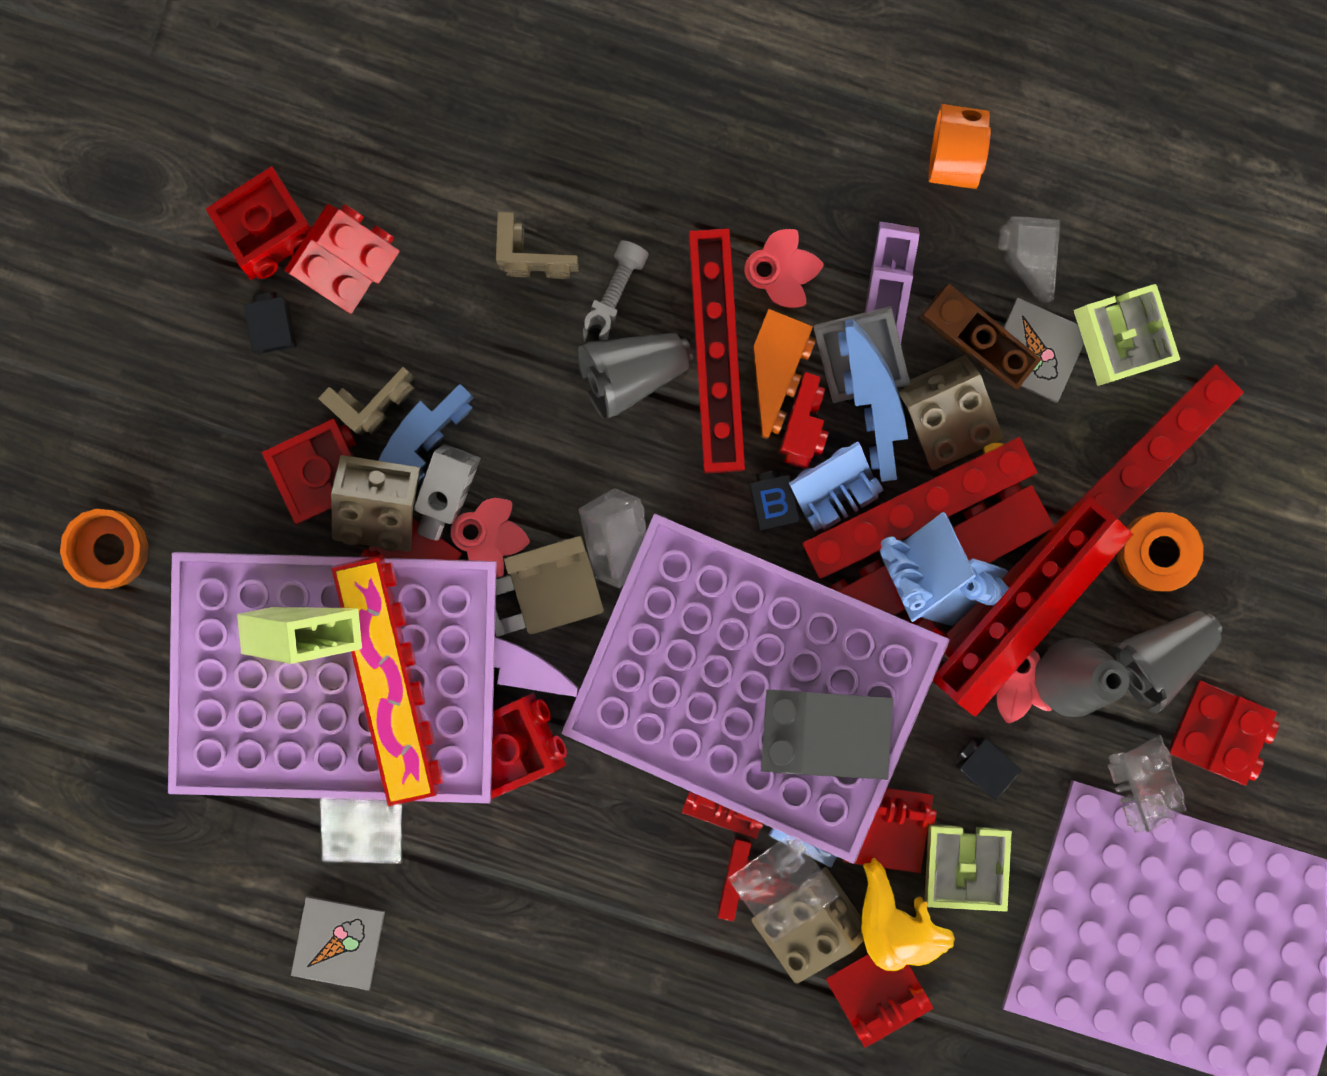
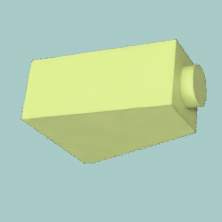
M270 607L237 614L241 654L293 664L362 649L358 608Z

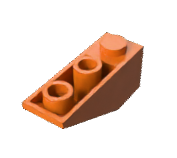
M770 309L767 311L752 349L761 437L766 440L771 432L779 434L787 412L780 410L786 395L793 398L802 376L795 373L800 358L808 361L816 342V338L810 336L813 326Z

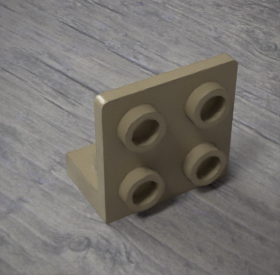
M498 212L496 262L500 270L507 272L506 276L530 277V271H545L547 278L569 279L570 272H579L578 257L576 255L516 253L524 252L523 223H517L514 212Z
M966 355L911 379L910 385L898 387L902 405L912 420L927 463L932 470L941 468L1003 438L981 374Z
M402 367L365 408L344 388L337 393L328 387L318 399L355 433L363 436L366 432H369L372 435L386 421L387 416L383 413L391 404L395 402L399 406L413 392L414 387L411 383L415 377Z
M341 455L331 492L332 539L348 545L361 544L380 547L387 551L400 550L409 552L412 546L413 506L420 479V467Z
M582 536L504 558L508 574L511 575L529 634H535L603 613L604 608Z
M827 867L814 873L798 890L752 918V923L795 983L805 980L850 954L864 940L861 932V915Z

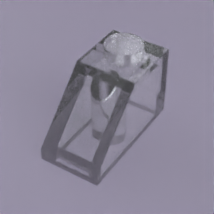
M1012 216L1008 220L1007 226H1001L999 250H1005V262L1039 302L1050 303L1054 300L1060 220Z
M614 488L579 508V513L594 577L620 588L625 585L647 529L644 519L645 510L640 498Z

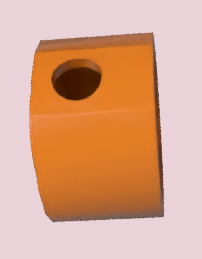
M940 104L931 146L928 182L977 189L988 157L991 127H989L990 111Z
M93 509L81 513L68 524L61 538L60 554L64 568L74 580L87 587L114 589L129 584L140 575L147 562L149 545L145 531L134 518L120 511ZM106 534L118 536L124 545V555L121 560L112 565H105L100 562L94 551L97 540Z
M1155 512L1138 517L1126 526L1134 535L1117 553V561L1122 574L1132 585L1146 591H1173L1186 586L1197 575L1203 562V543L1198 530L1186 518L1175 513ZM1160 536L1172 538L1179 548L1177 561L1172 566L1166 568L1155 565L1149 556L1151 542Z

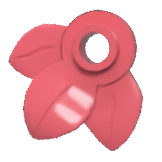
M783 229L770 235L764 248L752 253L746 260L744 267L745 277L752 286L758 289H765L773 303L787 308H799L807 304L806 295L801 285L814 279L824 266L823 262L814 254L797 249L799 235L796 229ZM760 263L770 265L772 272L769 276L762 277L757 273L756 268Z
M491 498L483 501L475 512L459 515L451 526L453 543L462 551L467 552L469 560L497 561L496 578L502 577L504 574L503 556L516 554L530 543L528 536L522 528L508 521L512 511V502L502 498ZM470 525L478 529V536L473 540H468L463 536V530Z
M1033 650L1026 658L1029 662L1028 669L1025 672H1018L1016 670L996 693L998 711L1007 723H1013L1023 717L1032 704L1045 711L1052 710L1040 699L1035 685L1036 666L1038 661L1041 660L1036 650Z

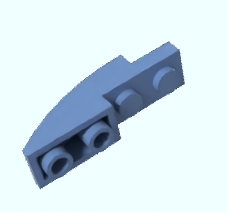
M854 319L845 320L846 331L838 332L841 356L849 355L851 369L850 371H843L846 395L854 394L855 406L867 404L872 406L864 408L867 432L875 431L877 446L869 447L872 470L880 469L881 482L897 480L893 441L908 439L905 414L898 388L888 365L868 334Z
M459 384L433 411L423 402L419 401L393 433L379 461L420 467L419 485L426 475L423 470L429 464L418 453L422 449L427 453L431 451L444 437L440 431L451 420L455 424L459 423L472 410L468 403L474 397Z

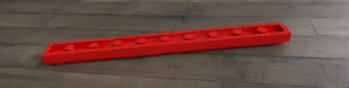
M1213 365L1054 524L1055 527L1048 530L1008 570V573L1002 578L1004 583L1009 588L1014 584L1089 496L1118 519L1244 392L1217 365ZM977 602L946 632L950 641L944 655L948 659L994 606Z

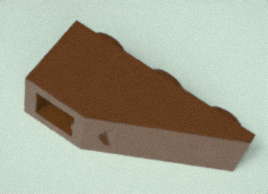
M950 284L941 287L917 317L949 344L1016 391L1042 360Z

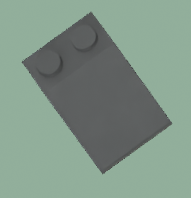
M766 689L761 772L888 780L894 698Z

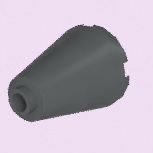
M677 333L591 341L578 347V361L582 378L588 377L592 390L587 391L596 411L603 419L617 416L689 369V361L693 360L689 342L686 338L680 339Z
M1196 611L1116 643L1110 648L1109 655L1111 657L1116 655L1117 661L1126 668L1129 675V687L1127 689L1129 695L1138 704L1144 700L1152 705L1148 711L1159 713L1168 706L1221 644L1222 627L1212 614Z
M1064 638L1052 643L1036 666L1035 685L1040 699L1056 711V713L1063 716L1081 717L1120 699L1129 687V675L1126 668L1096 644L1083 638Z

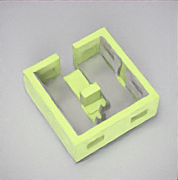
M1156 284L1073 310L1097 386L1180 360ZM1115 302L1117 303V305H1113V306H1110V307L1105 308L1106 306H1108V305H1110V304H1113V303H1115Z
M929 825L924 902H927L928 907L1008 911L1012 831L1007 828L976 827V834L963 833L961 826Z

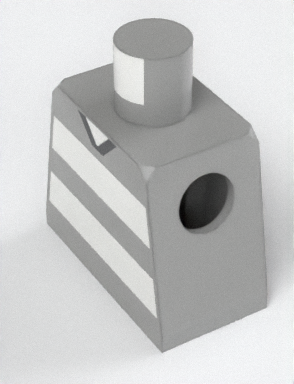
M445 443L434 451L414 507L415 511L423 514L417 529L419 535L432 540H439L445 523L452 524L457 519L481 457ZM437 492H441L447 497V503H442L438 500Z

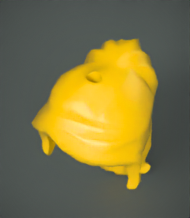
M872 858L871 863L863 865L868 886L862 911L861 932L867 953L877 966L885 971H897L906 965H926L954 946L955 937L953 932L932 923L927 911L928 904L923 902L924 900L921 896L916 897L914 900V908L917 915L915 918L902 910L896 909L894 894L882 864L876 858Z

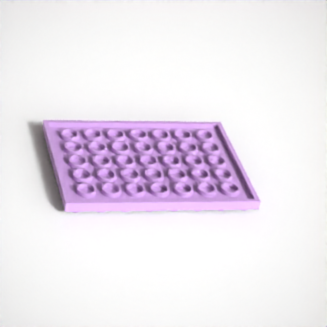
M654 514L561 734L854 864L950 639ZM766 689L894 698L889 779L761 772Z
M200 552L172 553L168 794L386 800L351 651L293 664L241 654L237 614L270 607L340 608L331 568L339 564L369 557ZM385 558L386 563L392 562L396 574L397 586L391 587L395 603L402 602L406 616V626H401L404 642L411 641L415 654L416 665L410 666L413 681H420L424 692L425 704L420 705L423 721L429 720L433 730L434 744L429 745L432 761L439 760L444 783L438 784L439 791L436 796L415 801L490 803L497 561Z
M1071 780L1002 1008L1006 1011L1215 1076H1317L1327 1045V859Z

